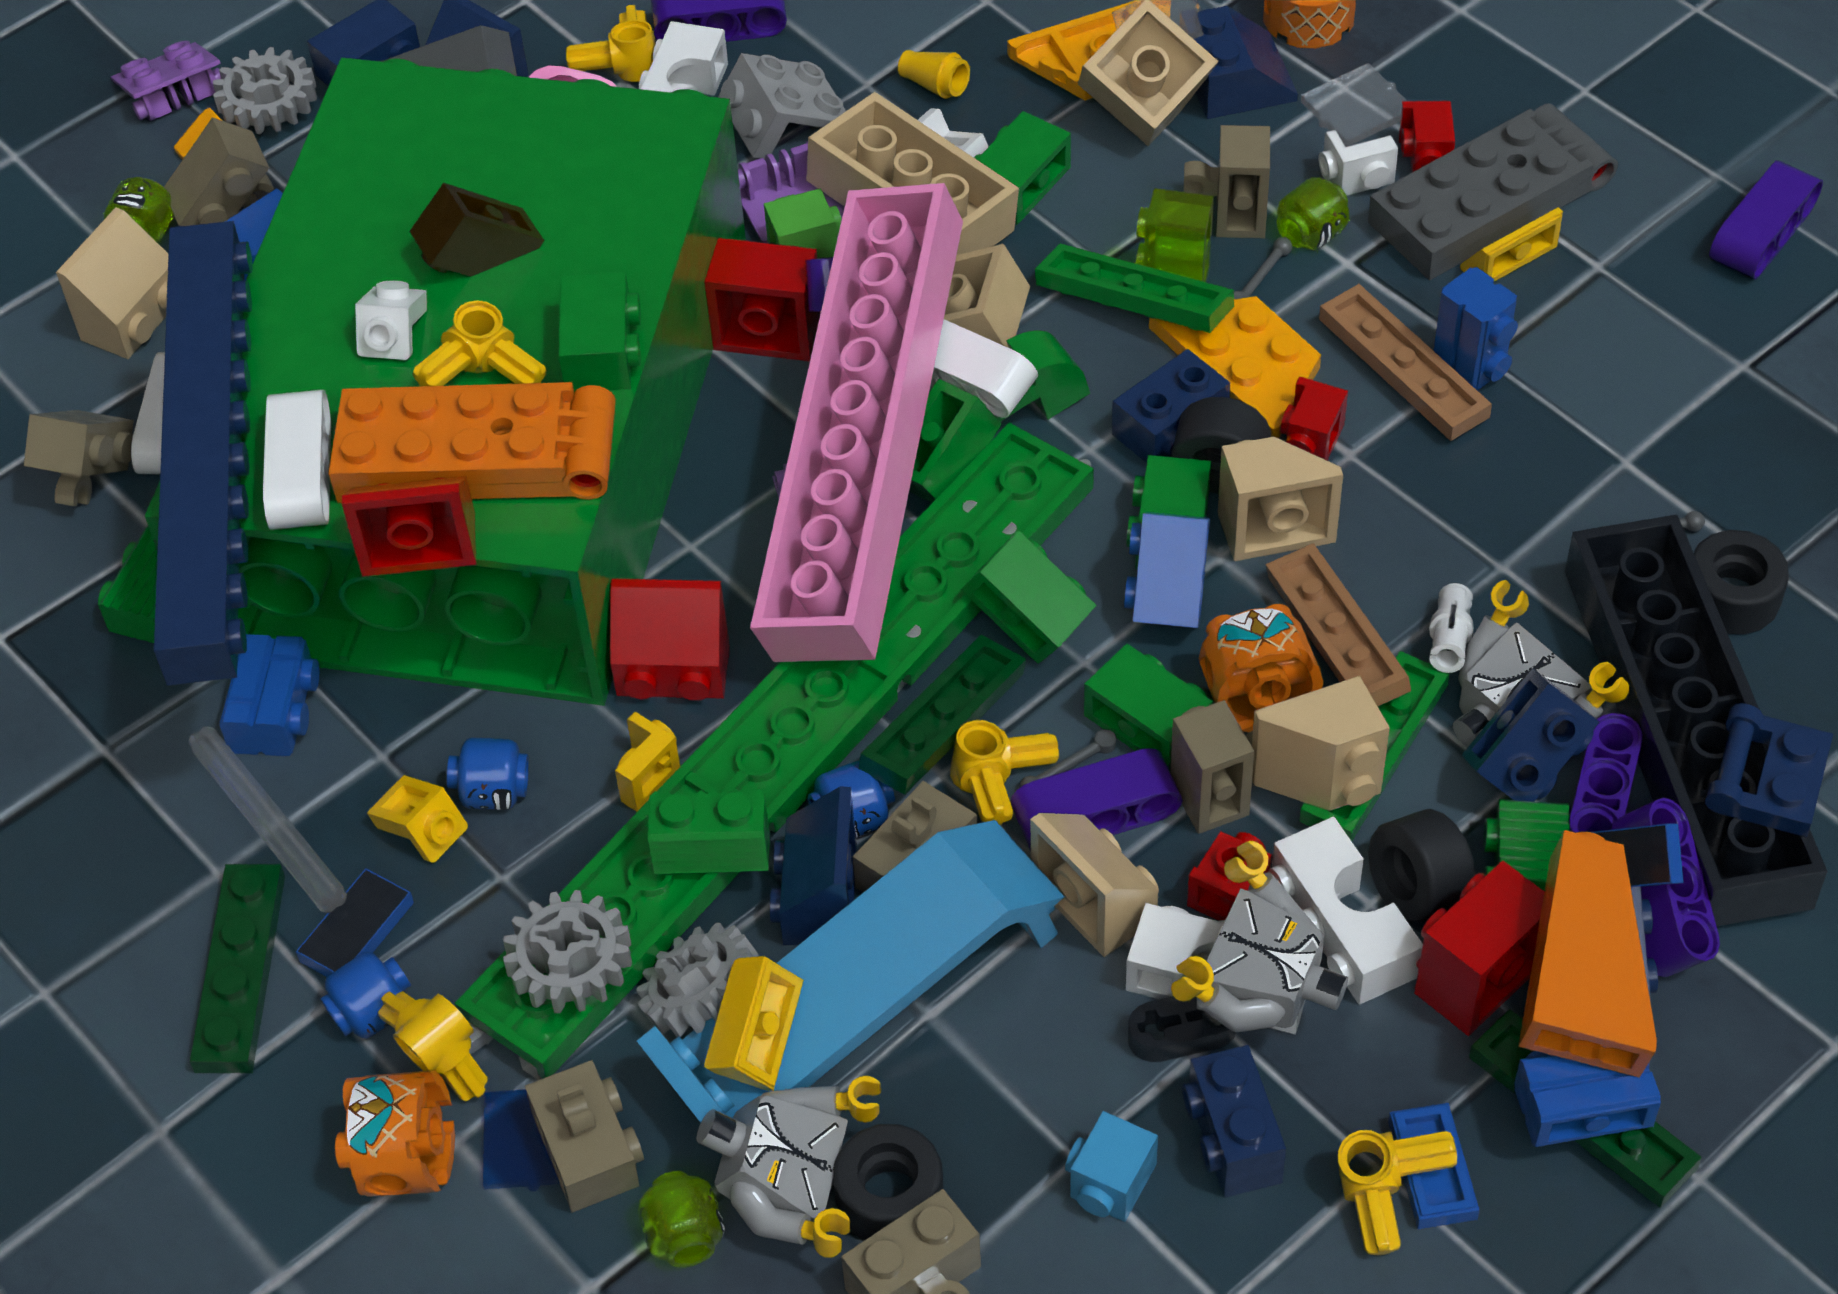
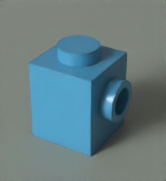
M1103 1111L1088 1139L1079 1137L1068 1155L1065 1171L1071 1173L1070 1197L1077 1200L1083 1209L1099 1217L1110 1215L1126 1222L1157 1165L1158 1135Z

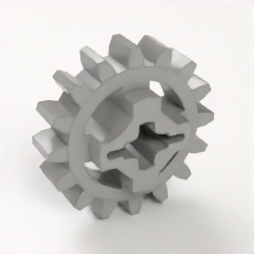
M269 47L265 55L258 56L255 50H250L249 59L242 60L235 56L232 58L234 67L232 69L221 67L219 69L221 79L213 80L214 100L218 113L223 115L224 122L233 123L236 121L237 126L245 129L250 125L254 126L256 134H261L265 126H272L276 132L281 131V123L284 121L294 125L297 124L296 114L298 112L309 114L311 112L309 102L317 100L315 91L317 86L312 68H307L304 57L294 60L291 50H286L280 56L275 55L274 47Z
M574 890L570 901L561 902L557 892H552L549 898L550 905L542 908L540 904L531 901L528 903L531 914L529 919L514 916L511 920L515 935H507L503 938L506 956L503 957L507 976L512 978L515 992L518 995L526 992L529 993L531 1004L535 1008L542 1005L546 999H550L554 1013H561L565 1003L569 1001H574L579 1012L585 1011V998L593 995L597 1000L605 1002L608 1000L605 985L608 983L621 987L624 983L621 968L631 967L632 964L629 949L632 944L628 926H623L620 911L617 908L605 910L603 897L599 895L593 898L589 904L583 903L580 890Z
M715 923L706 934L700 926L696 927L688 940L684 941L679 936L675 938L674 949L669 953L659 951L656 955L658 960L655 967L644 969L642 974L648 982L637 987L636 992L642 998L638 1005L650 1022L662 1034L671 1029L676 1037H681L689 1026H692L696 1033H700L703 1031L707 1020L711 1018L714 1021L717 1020L734 960L759 956L745 934H741L734 925L725 930L721 923Z

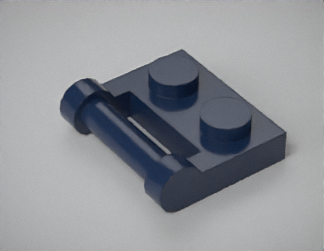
M1742 703L1732 706L1726 720L1729 736L1718 777L1708 787L1705 804L1712 811L1722 815L1807 837L1812 824L1833 733L1764 716L1761 710L1749 704ZM1751 741L1768 745L1756 795L1743 792L1740 787Z

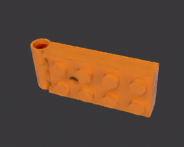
M572 382L342 389L328 475L337 503H342V495L351 488L467 476L472 499L571 496L585 500L596 499L603 496L608 489L616 398L608 389L595 385L583 386L574 392Z

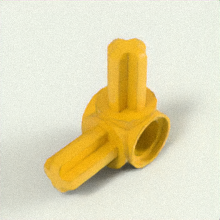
M635 5L626 6V12L619 14V24L611 29V33H608L609 40L566 47L565 54L568 68L589 71L613 67L614 74H618L621 79L629 82H640L643 71H649L653 62L655 36L651 25L646 20L645 11L636 10Z
M476 300L459 306L454 313L453 326L441 336L442 345L414 368L413 377L419 383V386H444L462 370L471 373H482L496 369L515 384L541 383L546 375V368L514 344V333L503 326L502 314L496 306L485 301Z
M985 720L966 722L959 728L956 734L950 777L958 788L973 794L982 822L996 820L1001 826L1003 822L1011 820L1013 816V809L1004 785L1011 774V769L1056 763L1059 759L1057 738L1049 733L1008 738L1005 731L994 723Z
M389 991L381 997L384 1005L378 1011L380 1018L395 1029L393 1034L394 1040L421 1070H435L437 1073H440L460 1100L468 1101L473 1097L479 1098L485 1093L484 1086L488 1082V1077L469 1053L471 1048L469 1036L474 1033L473 1028L463 1014L448 999L437 994L431 1000L425 998L415 1000L403 991L396 995Z
M1359 1130L1349 1134L1342 1141L1338 1150L1339 1176L1344 1198L1347 1201L1355 1202L1364 1250L1367 1254L1385 1255L1400 1249L1401 1239L1391 1195L1398 1192L1399 1186H1402L1401 1176L1452 1168L1457 1165V1150L1454 1138L1450 1132L1444 1131L1393 1140L1391 1132L1379 1134L1372 1130ZM1362 1152H1370L1377 1155L1382 1160L1383 1165L1374 1175L1360 1176L1350 1169L1349 1163L1355 1155Z

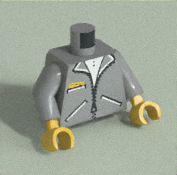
M1502 580L1493 587L1491 592V600L1496 607L1492 616H1484L1465 652V663L1460 669L1458 681L1462 687L1459 707L1464 715L1454 721L1453 729L1457 738L1468 747L1532 668L1581 704L1596 719L1603 712L1601 705L1605 701L1616 703L1626 698L1629 692V684L1623 677H1620L1611 687L1604 688L1605 682L1616 671V668L1609 662H1602L1596 665L1590 673L1589 682H1587L1519 623H1515L1509 628L1506 625L1509 618L1523 615L1527 611L1529 600L1527 594L1522 590L1514 604L1510 606L1502 605V600L1508 593L1511 585L1507 580Z
M1248 841L1237 846V851L1246 860L1247 866L1240 858L1234 857L1226 861L1224 871L1227 878L1233 882L1242 883L1248 881L1250 884L1248 891L1240 888L1207 961L1199 956H1191L1176 966L1177 971L1186 977H1181L1172 983V995L1177 1000L1183 1002L1197 997V1009L1207 1012L1233 1032L1266 1029L1274 1026L1281 1028L1292 1027L1305 999L1337 1010L1343 999L1348 977L1320 967L1324 934L1293 900L1274 875L1270 872L1263 873L1268 866V855L1263 846L1255 841Z
M860 1076L851 1082L847 1092H841L838 1086L799 1087L763 1093L737 1110L733 1118L715 1109H711L705 1115L699 1126L696 1139L699 1144L722 1154L714 1182L718 1192L731 1200L733 1207L754 1234L801 1245L805 1244L807 1240H813L815 1250L825 1258L835 1257L841 1252L842 1239L826 1234L831 1231L841 1235L850 1233V1219L847 1214L839 1209H826L834 1178V1162L841 1150L848 1120L841 1117L840 1114L842 1110H849L852 1117L857 1121L864 1123L873 1121L879 1115V1104L860 1103L857 1101V1098L862 1095L875 1096L880 1094V1082L874 1077Z

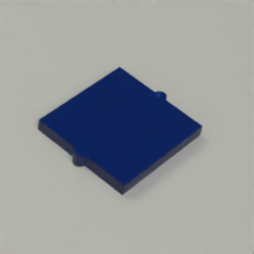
M526 1090L485 1092L484 1190L528 1186L530 1191H537L540 1185L560 1184L530 1111Z

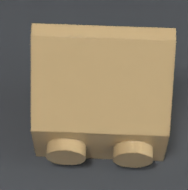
M1144 0L1083 65L1078 85L1149 146L1182 111L1216 67L1218 60L1150 0Z
M115 207L57 270L56 274L80 340L129 359L142 343L149 340L153 331L166 317L168 253L124 210Z
M1004 244L956 255L944 319L1008 347L1006 340L1016 336L1030 285Z
M1274 436L1257 440H1243L1235 444L1222 446L1218 516L1233 560L1240 561L1298 550L1312 543L1315 546L1336 543L1343 483L1341 467Z
M1357 676L1254 711L1252 782L1255 786L1328 811L1346 805H1361L1372 799L1375 795L1381 794L1390 727L1361 677Z
M1038 813L1031 818V860L1065 896L1055 907L1103 957H1106L1135 936L1145 903L1158 906L1159 888L1154 877L1143 866L1135 867L1122 853L1115 837L1104 828L1099 830L1085 815Z

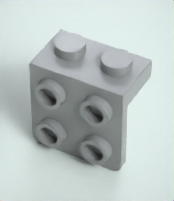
M741 53L728 79L723 83L718 98L730 99L733 125L754 158L765 159V155L772 154L789 122L824 127L846 112L843 102L836 96L820 67L808 61L797 63L779 60L774 56L766 54L755 56Z

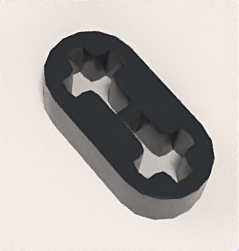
M1172 996L1144 1003L1131 1013L1128 1021V1043L1132 1052L1140 1059L1149 1062H1162L1219 1049L1228 1045L1234 1039L1236 1032L1229 1030L1221 1023L1219 1026L1211 1027L1207 1019H1202V1013L1205 1011L1197 1009V997L1183 1002ZM1155 1024L1160 1032H1164V1038L1154 1040L1150 1032H1145V1026Z

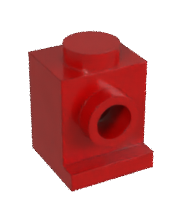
M1402 101L1398 138L1399 143H1401L1402 157H1410L1412 172L1454 150L1455 133L1451 101Z
M1299 376L1295 386L1294 405L1289 404L1281 422L1280 433L1287 435L1285 442L1328 461L1345 425L1348 390Z
M1220 831L1198 867H1194L1189 874L1187 906L1218 921L1226 920L1240 888L1248 891L1250 884L1248 881L1237 883L1228 879L1224 871L1225 863L1234 857H1238L1247 866L1246 860L1239 855L1237 846L1248 841H1255L1266 850L1261 840L1246 832H1239L1233 837ZM1268 852V866L1263 873H1267L1271 867L1272 854Z

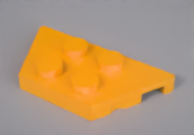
M1134 0L1007 40V55L1013 61L1083 100L1091 99L1093 97L1078 85L1083 65L1144 0ZM1150 0L1172 20L1173 0Z
M1257 296L1234 299L1233 309L1211 333L1192 330L1186 326L1161 319L1149 318V329L1177 355L1189 349L1230 382V398L1240 400L1256 408L1267 420L1271 437L1274 436L1279 439L1282 434L1280 433L1282 418L1289 404L1294 405L1295 386L1299 376L1314 380L1320 369L1321 354Z

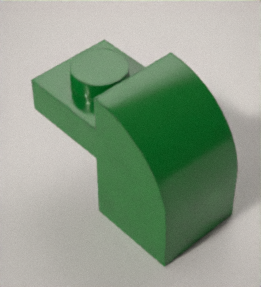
M1034 330L1018 334L1006 340L1008 347L1028 359L1038 372V377L1010 415L1034 402L1047 420L1090 394L1084 372L1051 333ZM995 416L1000 422L1005 419Z

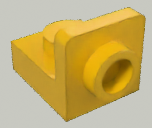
M634 712L627 719L632 748L619 761L615 774L621 802L637 812L649 800V796L655 791L657 792L678 770L680 761L676 744L677 739L672 730L659 720L650 721L639 713Z
M403 775L367 812V815L377 829L410 839L422 858L431 863L436 862L468 828L466 820L443 787Z

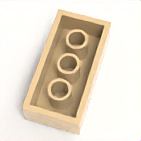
M873 92L808 137L806 181L818 189L821 188L822 192L844 207L849 190L945 183L963 220L957 255L992 247L1014 231L1019 188L876 92Z

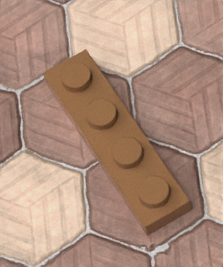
M1360 284L1320 306L1319 320L1450 441L1490 418L1492 403Z
M1314 543L1265 564L1269 580L1295 618L1301 623L1302 628L1339 682L1360 676L1377 706L1411 692L1409 676Z

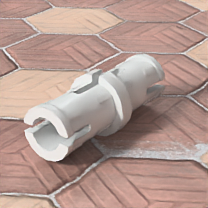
M1458 583L1448 584L1440 590L1438 609L1432 615L1429 626L1430 636L1433 639L1430 663L1435 669L1444 673L1456 672L1464 666L1466 644L1471 640L1474 630L1473 619L1470 616L1473 594L1469 588Z

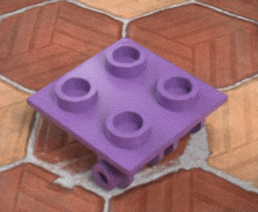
M180 41L167 46L163 50L164 55L148 61L146 58H139L121 66L122 72L111 76V79L131 97L139 99L132 103L138 119L148 118L152 121L172 112L163 87L175 110L181 109L179 99L173 87L175 82H177L188 105L194 103L185 78L188 80L195 100L199 101L215 93L213 80L221 79L219 68L212 70L211 67L221 64L220 60L196 42L190 44L189 41Z
M808 141L803 145L791 148V158L785 149L779 150V162H776L774 156L770 153L765 155V160L760 158L748 163L742 162L738 164L742 208L761 243H768L764 203L788 195H797L818 189L806 181ZM823 192L829 207L836 205L842 219L844 206Z

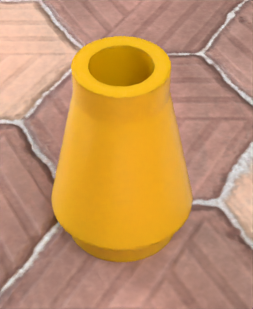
M906 50L899 59L898 73L901 77L910 79L941 98L947 99L951 96L958 97L965 91L970 78V66L956 52H916Z

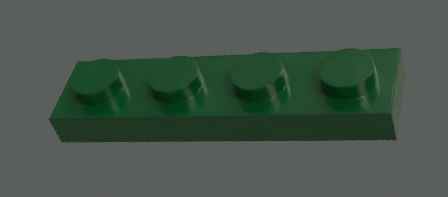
M980 635L861 752L858 769L906 795L955 745L956 734L959 728L966 722L979 720L1024 674L1026 658Z
M225 864L190 1057V1064L194 1073H253L285 882V874L281 864Z
M1509 1009L1471 1046L1469 1058L1516 1094L1514 1083L1520 1059H1526L1534 1050L1519 1047L1523 1019ZM1656 1121L1654 1127L1574 1140L1659 1208L1696 1172L1702 1159L1700 1155Z

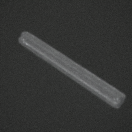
M204 726L198 733H192L188 744L192 747L194 755L319 910L325 913H332L337 906L344 905L347 894L344 892L343 885L217 731L212 727Z

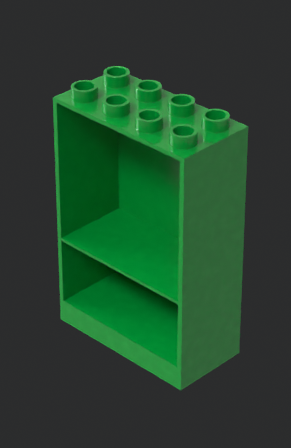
M341 57L252 264V273L248 274L246 278L251 291L252 311L244 313L243 319H246L249 324L251 352H243V359H246L248 363L251 390L250 392L242 393V400H245L248 406L250 433L241 434V442H245L247 447L250 471L249 475L241 476V485H244L246 488L249 517L247 519H240V528L244 529L247 538L248 562L239 563V573H243L245 577L248 603L247 607L238 608V619H243L246 634L269 635L272 639H276L277 636L302 637L307 642L311 658L318 660L319 668L605 706L613 680L610 664L611 580L644 578L713 352L704 283L718 238L746 240L730 99L709 97L701 92L690 89L662 92L615 87L595 79H581L575 82L514 76L500 69H484L474 72L419 66L409 60L398 58L380 62ZM444 182L523 208L545 241L537 250L470 277L450 270L442 273L430 267L422 259V250L409 231ZM626 271L629 293H639L641 325L631 326V333L639 334L641 365L631 366V389L609 390L616 398L608 489L603 496L590 500L579 499L573 496L472 499L475 511L476 565L362 577L342 503H337L331 481L330 512L327 525L269 529L263 501L266 400L268 395L324 389L330 409L332 453L342 389L418 387L419 383L413 377L414 368L442 345L441 336L453 326L454 313L459 306L476 300L485 301L496 306L502 314L503 326L514 333V344L545 366L546 375L541 383L563 382L558 357L561 275ZM403 281L409 284V289L426 290L427 311L412 325L413 353L407 360L362 357L357 353L355 304L379 282ZM496 369L482 373H471L462 370L444 386L515 383ZM160 481L145 514V519L157 550Z

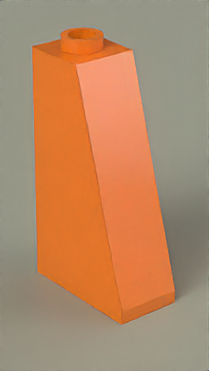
M1564 830L1550 857L1519 1047L1640 1078L1656 1052L1657 1037L1624 845L1607 841L1600 835L1592 832L1575 833Z

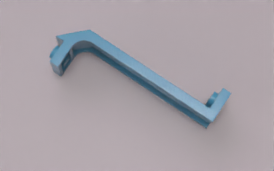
M996 820L937 832L777 962L778 965L804 981L774 1091L810 1087L1002 929L1018 923L1040 948L1058 935L1049 914L1055 910L1054 906L1065 896ZM713 1018L706 1021L702 1032L696 1033L693 1030L684 1039L678 1036L670 1043L658 1028L654 1026L639 1038L637 1042L700 1123L711 1109H715L733 1118L737 1110L763 1093L770 1092L715 1074L704 1067L716 1023Z

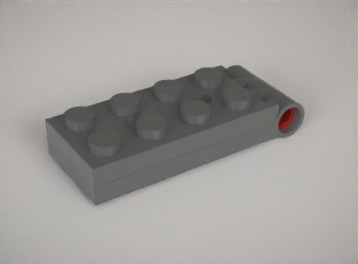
M1548 103L1540 106L1535 111L1529 109L1370 195L1368 223L1430 281L1466 261L1481 249L1555 208H1561L1590 191L1603 188L1614 177L1618 168V162L1553 104Z

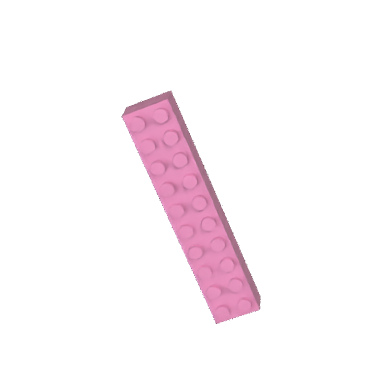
M945 183L848 191L750 626L773 662L875 660L963 225V220Z

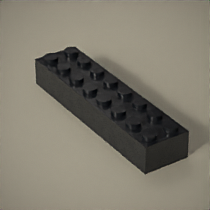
M1678 514L1574 531L1565 567L1566 577L1599 662H1609L1616 668L1614 675L1607 680L1609 687L1620 677H1623L1629 684L1628 695L1622 701L1616 702L1619 714L1631 717L1639 724L1642 730V743L1638 763L1653 801L1661 798L1670 799L1677 803L1686 814L1716 926L1815 909L1827 869L1810 830L1808 836L1803 837L1716 813L1705 804L1708 787L1711 782L1717 780L1729 736L1726 720L1730 708L1742 703L1755 706L1758 709L1759 707ZM1751 741L1740 783L1743 792L1756 795L1768 745Z

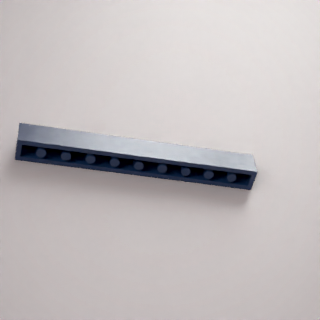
M234 221L169 228L154 653L167 686L237 678L238 654L246 653L247 651L245 625L242 618L238 619V608L247 607L248 603L246 581L243 573H239V563L248 562L247 538L244 529L240 528V519H247L249 517L248 497L245 486L241 485V476L249 475L250 466L245 442H241V434L250 433L249 411L246 401L242 400V393L250 392L251 390L248 363L246 359H243V352H251V334L248 321L243 319V314L252 311L251 291L248 281L244 280V274L252 273L253 265L248 241H239Z

